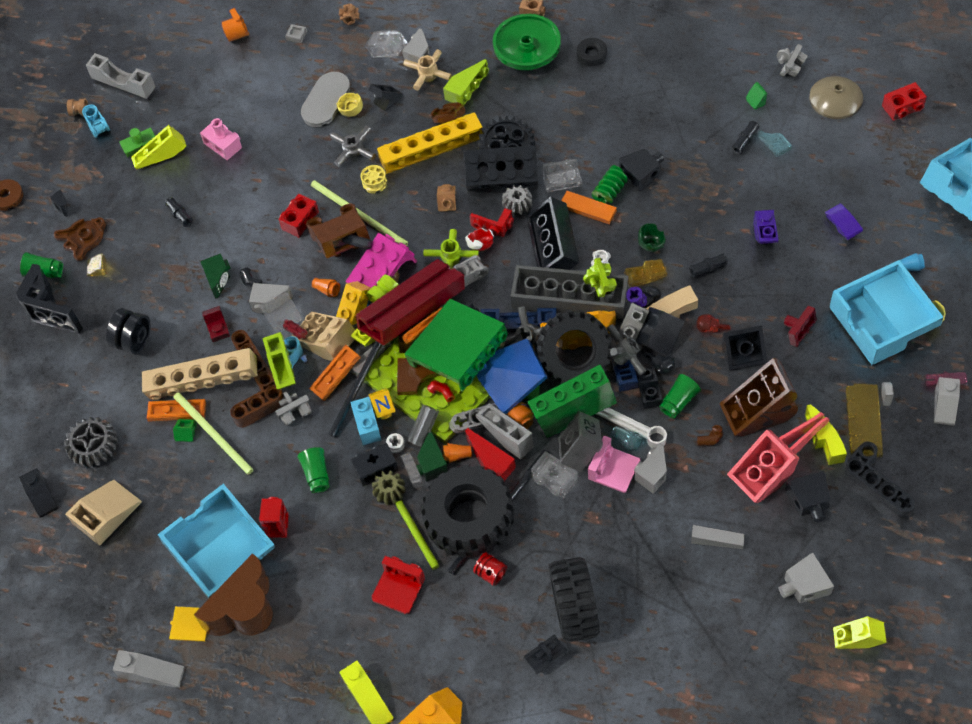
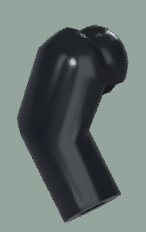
M245 267L240 270L239 276L245 286L252 287L253 283L262 284V280L252 277L250 268Z

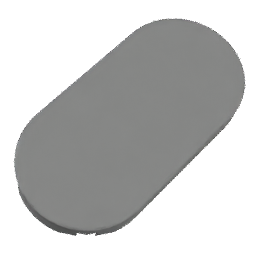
M329 72L317 80L301 108V116L307 125L322 127V125L332 122L339 111L336 103L342 95L350 92L349 79L346 75L340 72Z

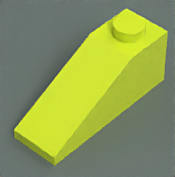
M168 125L131 158L134 167L140 169L176 156L187 145L183 135Z
M358 660L339 672L344 683L371 724H388L394 720Z

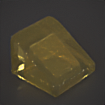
M103 253L88 260L87 276L105 275L106 258Z

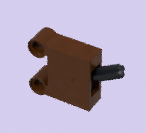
M352 203L345 204L340 208L341 216L324 223L320 217H314L306 223L312 240L317 242L326 258L332 256L340 257L342 252L351 248L355 250L359 247L371 248L372 240H370L366 225Z

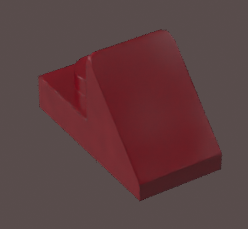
M220 306L202 312L212 342L230 337Z

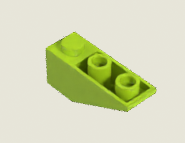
M484 59L452 76L443 88L445 100L459 102L463 105L466 101H469L474 90L478 89L482 79L488 75L487 60Z

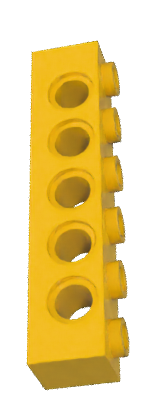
M475 112L378 147L379 160L386 174L480 140L479 134H482L483 127Z

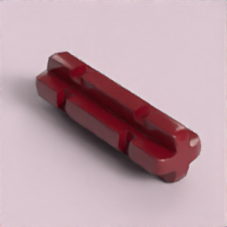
M284 320L282 326L285 330L298 339H306L308 333L305 329L292 320Z

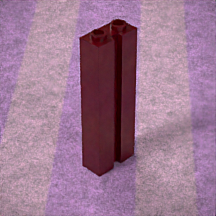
M436 259L356 314L357 328L380 344L386 345L465 289L464 274L454 268L451 269L448 264Z

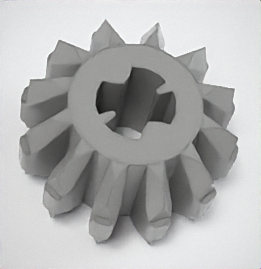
M513 185L512 189L507 188L506 193H503L502 205L504 208L512 210L513 216L516 213L522 215L523 211L528 213L529 208L532 207V194L528 188L523 189L521 185L516 188Z

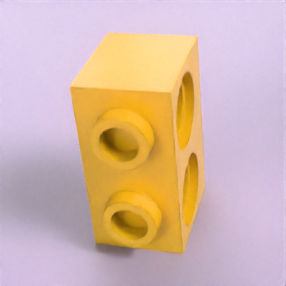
M358 281L347 283L336 317L347 319L351 325L357 324L356 314L367 307L369 299L366 293L371 287Z

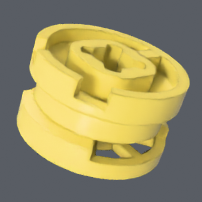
M370 165L362 170V185L368 193L375 194L377 191L381 192L386 188L387 179L382 167Z

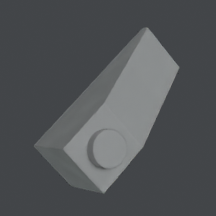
M490 403L476 414V418L504 448L519 459H522L534 448L532 433Z
M121 650L118 651L113 667L114 673L120 679L177 688L180 687L185 669L184 666L140 653Z

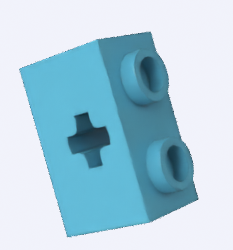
M366 397L352 401L351 406L362 445L381 441L370 398Z

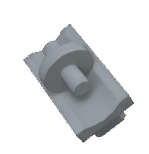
M797 44L791 53L788 48L778 51L777 58L779 63H785L779 75L784 77L788 73L796 77L801 67L794 62L802 65L807 58V55L800 51L802 45Z
M631 303L618 331L619 334L625 338L630 336L636 341L649 310Z
M284 392V399L278 402L280 406L287 405L275 411L278 419L281 418L284 424L288 426L295 422L292 412L297 409L302 417L311 414L309 398L307 395H304L293 401L298 398L297 394L294 393L289 396L287 392Z

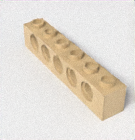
M250 348L143 371L142 393L150 400H158L164 396H174L178 392H195L201 388H213L219 384H231L233 381L249 380L251 377L258 376L256 355Z

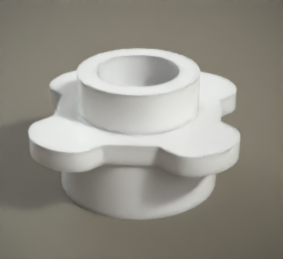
M604 250L593 252L591 265H594L595 258L603 259L601 260L602 263L609 264L610 253Z

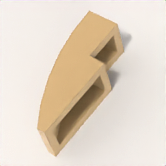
M689 285L665 296L649 307L664 311L680 319V314L698 308V298Z

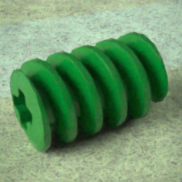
M611 165L602 180L595 187V190L592 191L593 199L602 203L612 204L613 199L617 197L624 184L628 182L624 171L616 165Z

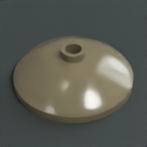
M829 76L820 79L812 86L809 100L813 109L820 115L830 119H845L859 111L863 103V93L854 81L841 76Z

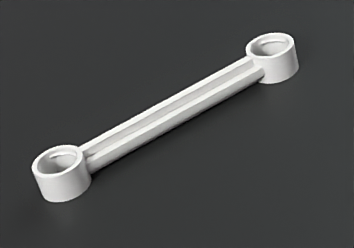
M609 407L596 413V415L646 438L647 444L651 448H656L659 444H662L664 447L666 444L667 433L660 426L650 428ZM659 433L664 438L662 441L655 442L650 439V435Z

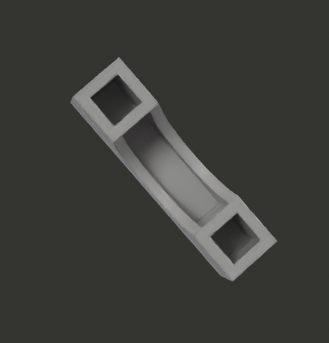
M96 53L86 64L92 79L146 99L156 87L151 73L137 68L133 73H127L116 67L109 58Z

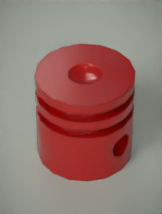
M485 552L476 562L473 573L492 586H496L504 577L508 567L497 558H494V556Z

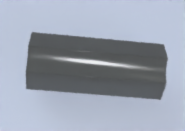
M422 405L408 437L409 442L422 447L438 416L439 411L428 405Z

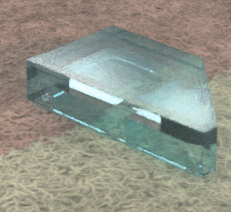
M761 130L758 131L757 136L776 157L792 149V145L782 134H769Z

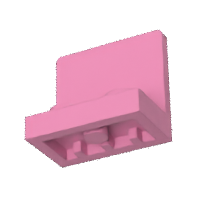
M603 436V446L598 453H595L589 465L588 479L626 493L640 458L614 449L611 446V438Z

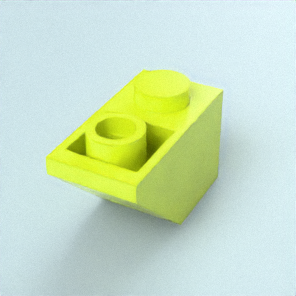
M869 616L833 627L835 648L837 649L871 648L886 643L884 622Z

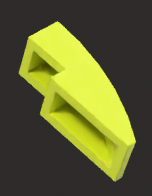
M811 404L806 406L805 417L807 421L820 413ZM828 422L812 438L815 449H824L828 465L844 463L847 455L846 449L837 431Z

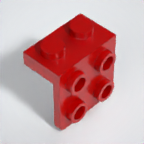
M385 556L382 561L384 572L372 595V601L400 613L408 614L425 581L423 570L416 564L411 563L409 565L403 563L397 557L392 556L390 558Z

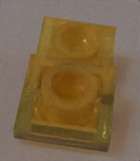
M662 259L644 261L643 266L625 268L624 274L628 276L630 287L654 282L668 274Z

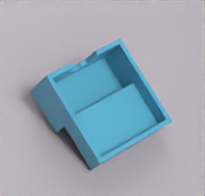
M972 138L932 159L920 181L924 188L936 194L945 203H949L959 213H963L970 221H972Z
M900 260L834 290L830 303V309L871 365L905 350L908 341L941 326L944 318Z
M224 484L201 500L200 507L192 515L187 516L185 519L182 517L178 518L158 534L163 545L185 572H188L208 598L220 588L252 553L261 560L275 548L274 543Z

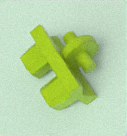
M595 258L594 265L586 270L587 274L583 277L585 284H591V287H595L598 297H604L606 292L615 290L617 283L614 278L607 279V276L611 274L610 263H602L600 258Z

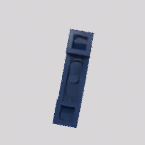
M537 308V312H526L528 322L540 328L541 323L556 316V308ZM481 309V313L503 322L507 332H516L521 326L518 312L500 313V309Z

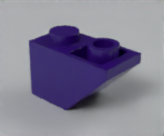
M774 210L755 211L753 221L755 239L759 244L778 242Z

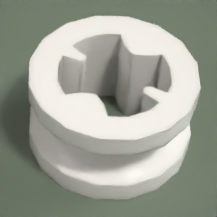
M393 433L387 437L386 443L392 453H399L404 449V439L400 434ZM395 440H398L397 446L392 444Z

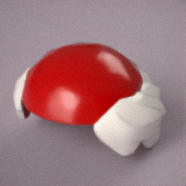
M483 228L474 230V232L466 236L467 246L477 251L488 250L494 242V235L491 230L487 231Z

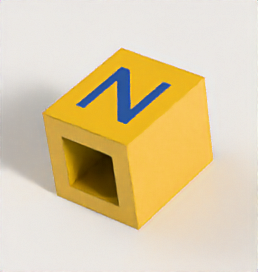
M387 388L368 394L377 418L381 417V420L387 419L392 416V413L396 412Z

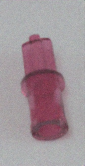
M944 371V373L925 375V379H934V381H926V386L937 385L939 377L960 379V384L967 382L965 372L947 373V371Z

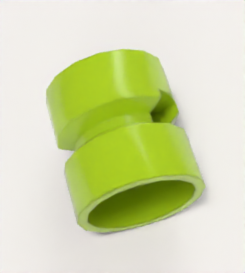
M384 274L377 281V286H372L366 293V296L373 303L399 284L393 278Z

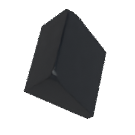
M59 190L50 199L55 208L67 217L66 199L62 191Z

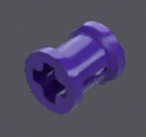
M631 287L627 290L626 298L630 303H634L642 308L647 304V297L639 287Z

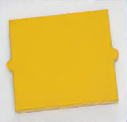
M175 606L173 621L170 622L172 625L170 640L205 642L207 632L201 627L194 616L199 608Z

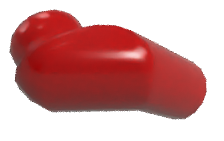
M434 380L427 387L430 393L441 392L446 402H451L455 399L451 389L445 383Z

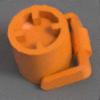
M235 8L229 10L233 18L222 21V27L228 41L232 42L249 36L242 16L237 13Z

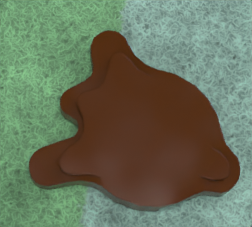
M101 217L91 219V221L80 219L67 229L55 231L54 238L57 241H66L63 245L64 249L73 252V257L76 261H81L89 250L95 248L102 241L106 222Z

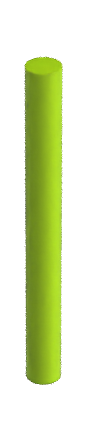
M403 501L396 502L397 509L432 570L437 569L440 565Z

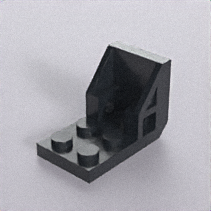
M32 264L16 292L17 298L30 320L80 334L83 327L73 309L67 305L61 306L56 304L51 284L40 265Z

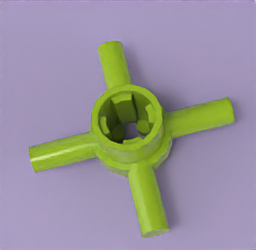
M450 229L449 239L442 242L441 250L424 249L423 256L441 257L442 261L453 269V266L460 262L461 257L479 256V251L461 250L459 243L456 241L457 230Z

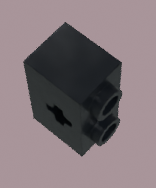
M387 443L377 445L372 450L359 453L351 459L353 468L362 486L376 481V476L382 477V471L386 475L389 474L390 470L393 473L399 471L397 462Z

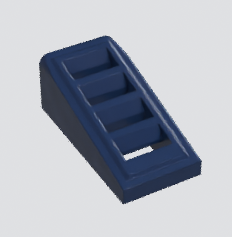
M610 357L619 392L638 388V379L631 362L628 360L624 365H619ZM628 366V368L618 369V367ZM628 371L630 372V373H627V374H622V375H620V373H623V372H628Z

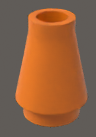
M314 278L312 288L317 289L328 297H336L340 291V283L335 279Z
M447 443V445L442 446L443 458L450 463L471 457V446Z

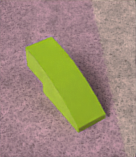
M279 332L262 338L277 390L296 384L284 336Z

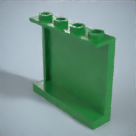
M449 299L404 355L410 366L416 368L419 364L458 383L460 390L464 391L472 383L478 372L484 368L490 357L495 354L501 343L505 342L508 332L503 322Z
M601 365L527 401L546 438L565 430L578 411L592 416L617 403L611 384Z

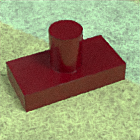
M808 306L799 319L790 315L786 316L784 326L791 328L788 332L790 345L798 347L817 321L815 308Z

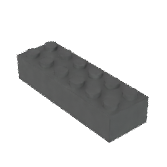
M516 265L510 296L512 309L525 306L526 310L537 311V308H556V313H565L566 310H580L585 313L615 311L616 319L624 320L628 276L616 274L607 276V279L614 278L617 286L614 291L606 292L604 297H598L595 287L584 283L583 277L587 274L585 271Z

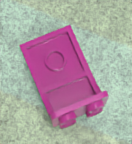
M378 233L372 241L371 248L366 250L345 282L358 281L369 287L377 286V281L384 274L393 278L400 266L406 261L416 264L415 254L403 243L400 242L398 244L395 242V239L388 234L383 236Z

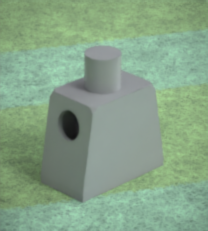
M811 553L786 571L784 578L786 584L778 587L783 598L794 594L797 601L803 603L832 594L834 585L814 553Z

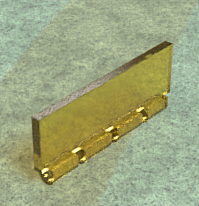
M854 383L853 386H847L846 397L847 401H849L847 402L849 436H851L849 438L850 452L854 453L863 442L869 441L877 446V457H883L878 385ZM870 450L863 452L865 456H872L874 454Z

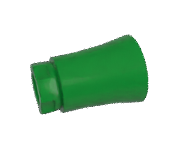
M28 252L23 254L20 263L22 277L26 276L32 264L40 265L46 278H60L62 276V261L37 256Z
M679 374L671 390L663 399V403L659 406L660 411L671 419L676 418L685 406L701 392V388L690 377Z
M314 447L300 452L297 458L303 468L311 492L321 493L326 491L330 485L324 449Z

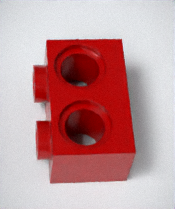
M914 82L885 94L882 107L894 121L904 118L913 112L921 111L925 106L927 96L917 83Z
M298 193L295 199L291 200L288 208L280 214L278 220L281 229L300 238L307 229V221L316 217L319 213L317 203Z
M269 497L261 501L259 522L268 537L287 538L289 514L283 500L278 497Z

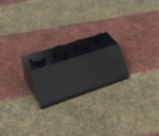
M549 197L527 215L536 265L543 268L570 270L580 261L567 203Z

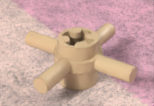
M436 49L433 56H422L418 63L407 59L404 60V66L418 70L419 78L413 86L415 90L418 91L424 81L431 82L436 76L446 80L451 79L452 74L437 68L436 62L442 54L439 49Z

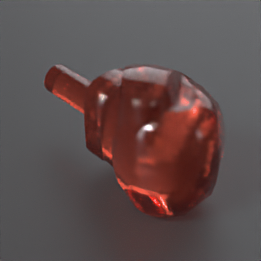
M710 314L699 316L696 322L697 329L701 333L707 331L717 332L718 328L730 330V325L719 324V319H715Z

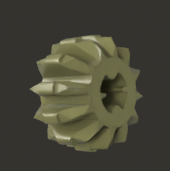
M390 470L389 474L386 475L382 471V477H375L376 482L372 483V488L374 489L372 493L373 496L377 497L379 503L384 501L388 505L389 501H392L393 504H396V499L402 500V494L406 492V488L404 487L405 481L401 479L399 473L394 475Z

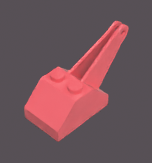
M820 412L779 438L771 430H766L727 475L755 503H760L778 490L794 473L799 461V457L796 454L816 433L827 425L829 418H823L824 414ZM801 437L794 445H792L790 448L788 447V445H790L796 439Z

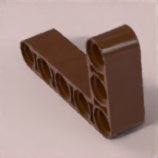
M237 330L231 336L235 350L250 348L256 355L257 369L261 368L257 370L258 376L252 377L260 392L235 404L230 410L235 425L244 428L282 408L283 406H280L278 401L284 399L281 389L277 390L271 371L249 335L244 330Z

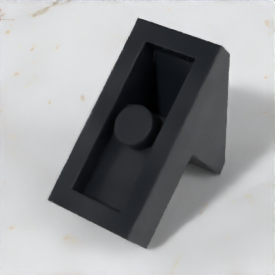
M371 84L369 87V91L375 97L373 103L383 111H386L403 96L400 91L390 85Z

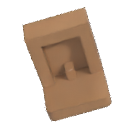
M450 184L438 186V211L456 210V186H451Z

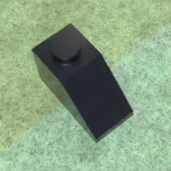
M38 468L19 477L29 500L40 518L58 509L47 482Z

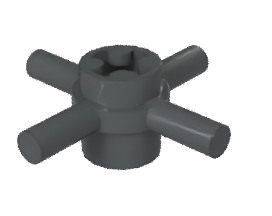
M525 306L518 307L521 326L516 330L515 335L507 336L504 345L529 339L535 351L534 344L537 343V337L540 336L542 327L539 328L537 325L530 324Z
M613 324L607 327L608 332L616 341V346L610 350L612 359L619 365H624L629 360L639 375L644 374L646 370L636 357L637 353L642 350L641 344H638L630 336L623 339Z

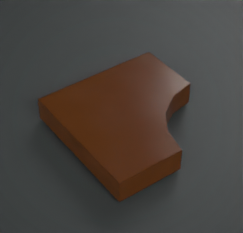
M398 358L397 394H417L420 385L424 381L437 377V373L419 364L414 368L409 365L406 358Z

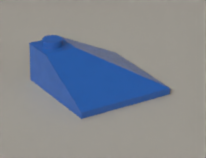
M524 339L496 351L486 362L484 368L477 374L485 390L504 414H507L548 378L529 339Z

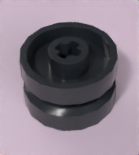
M124 308L118 309L112 315L107 327L106 340L109 347L119 350L123 349L135 355L140 353L144 349L150 335L151 323L149 317Z

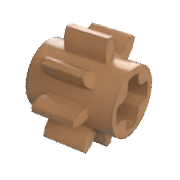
M345 4L343 9H339L340 21L347 25L354 24L355 19L359 20V8H356L353 4Z

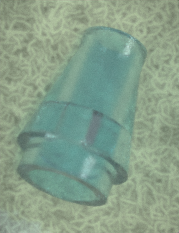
M618 426L611 433V436L628 450H637L642 442V437L639 436L638 432Z

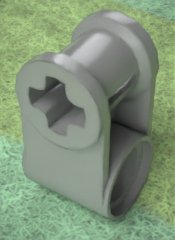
M474 255L453 267L464 274L465 287L484 278L489 272L488 267L481 263V258L478 255Z

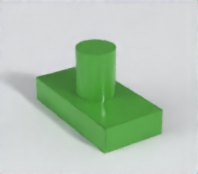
M151 127L141 132L139 129L133 128L129 132L130 137L119 141L125 155L129 157L138 152L155 135Z

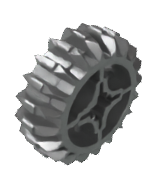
M91 416L88 421L83 418L82 423L76 422L75 428L70 427L71 433H66L67 439L64 440L66 445L65 451L68 453V457L77 465L80 464L83 467L88 465L91 468L94 463L99 466L100 461L107 462L106 457H112L111 451H115V445L118 444L117 433L114 427L105 419L102 420L99 417L94 419ZM96 432H102L105 435L101 436L100 434H96ZM78 448H82L86 452L78 451Z

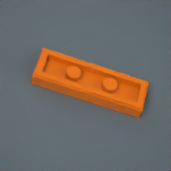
M566 191L561 200L567 203L568 211L609 225L617 211V207L570 191Z
M345 345L309 389L325 401L361 356Z
M176 400L148 401V421L193 419ZM187 400L205 419L206 400Z

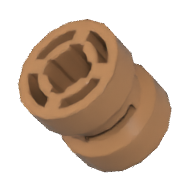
M68 99L67 112L69 116H76L77 114L83 116L82 110L88 105L87 99H79V101Z

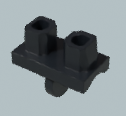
M554 634L538 644L536 648L524 656V659L537 675L565 655L567 649Z

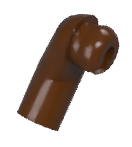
M714 425L708 436H697V446L716 445L723 437L722 426Z

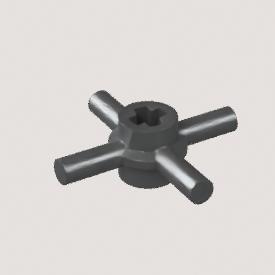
M365 126L357 136L351 134L345 138L334 132L331 133L330 138L342 144L343 148L341 155L334 161L336 166L339 167L348 156L356 158L361 154L370 160L375 159L376 154L363 148L362 142L370 133V127Z

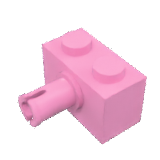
M219 118L212 120L211 124L200 132L203 143L227 161L242 148L239 135L228 130Z

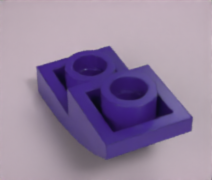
M841 203L825 212L826 218L836 226L837 231L846 240L863 232V228Z

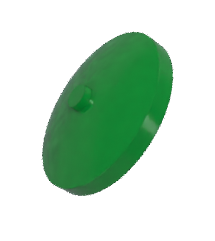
M520 14L510 17L497 27L493 35V49L496 57L506 66L518 70H533L547 65L557 56L561 47V37L557 26L548 18L537 14Z

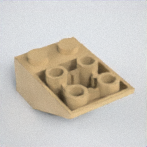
M311 311L300 325L308 333L306 339H298L301 347L325 360L332 361L345 345L349 347L355 340L351 337L355 329L344 318Z
M112 480L79 499L65 515L74 526L100 546L142 501L118 482Z

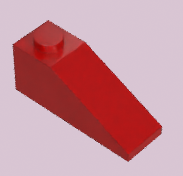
M467 428L465 430L467 441L480 465L485 470L491 469L496 472V476H501L505 481L516 468L515 459Z

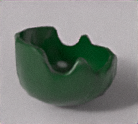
M653 223L642 225L638 232L639 245L648 252H656L662 249L666 243L664 231H659L657 225Z

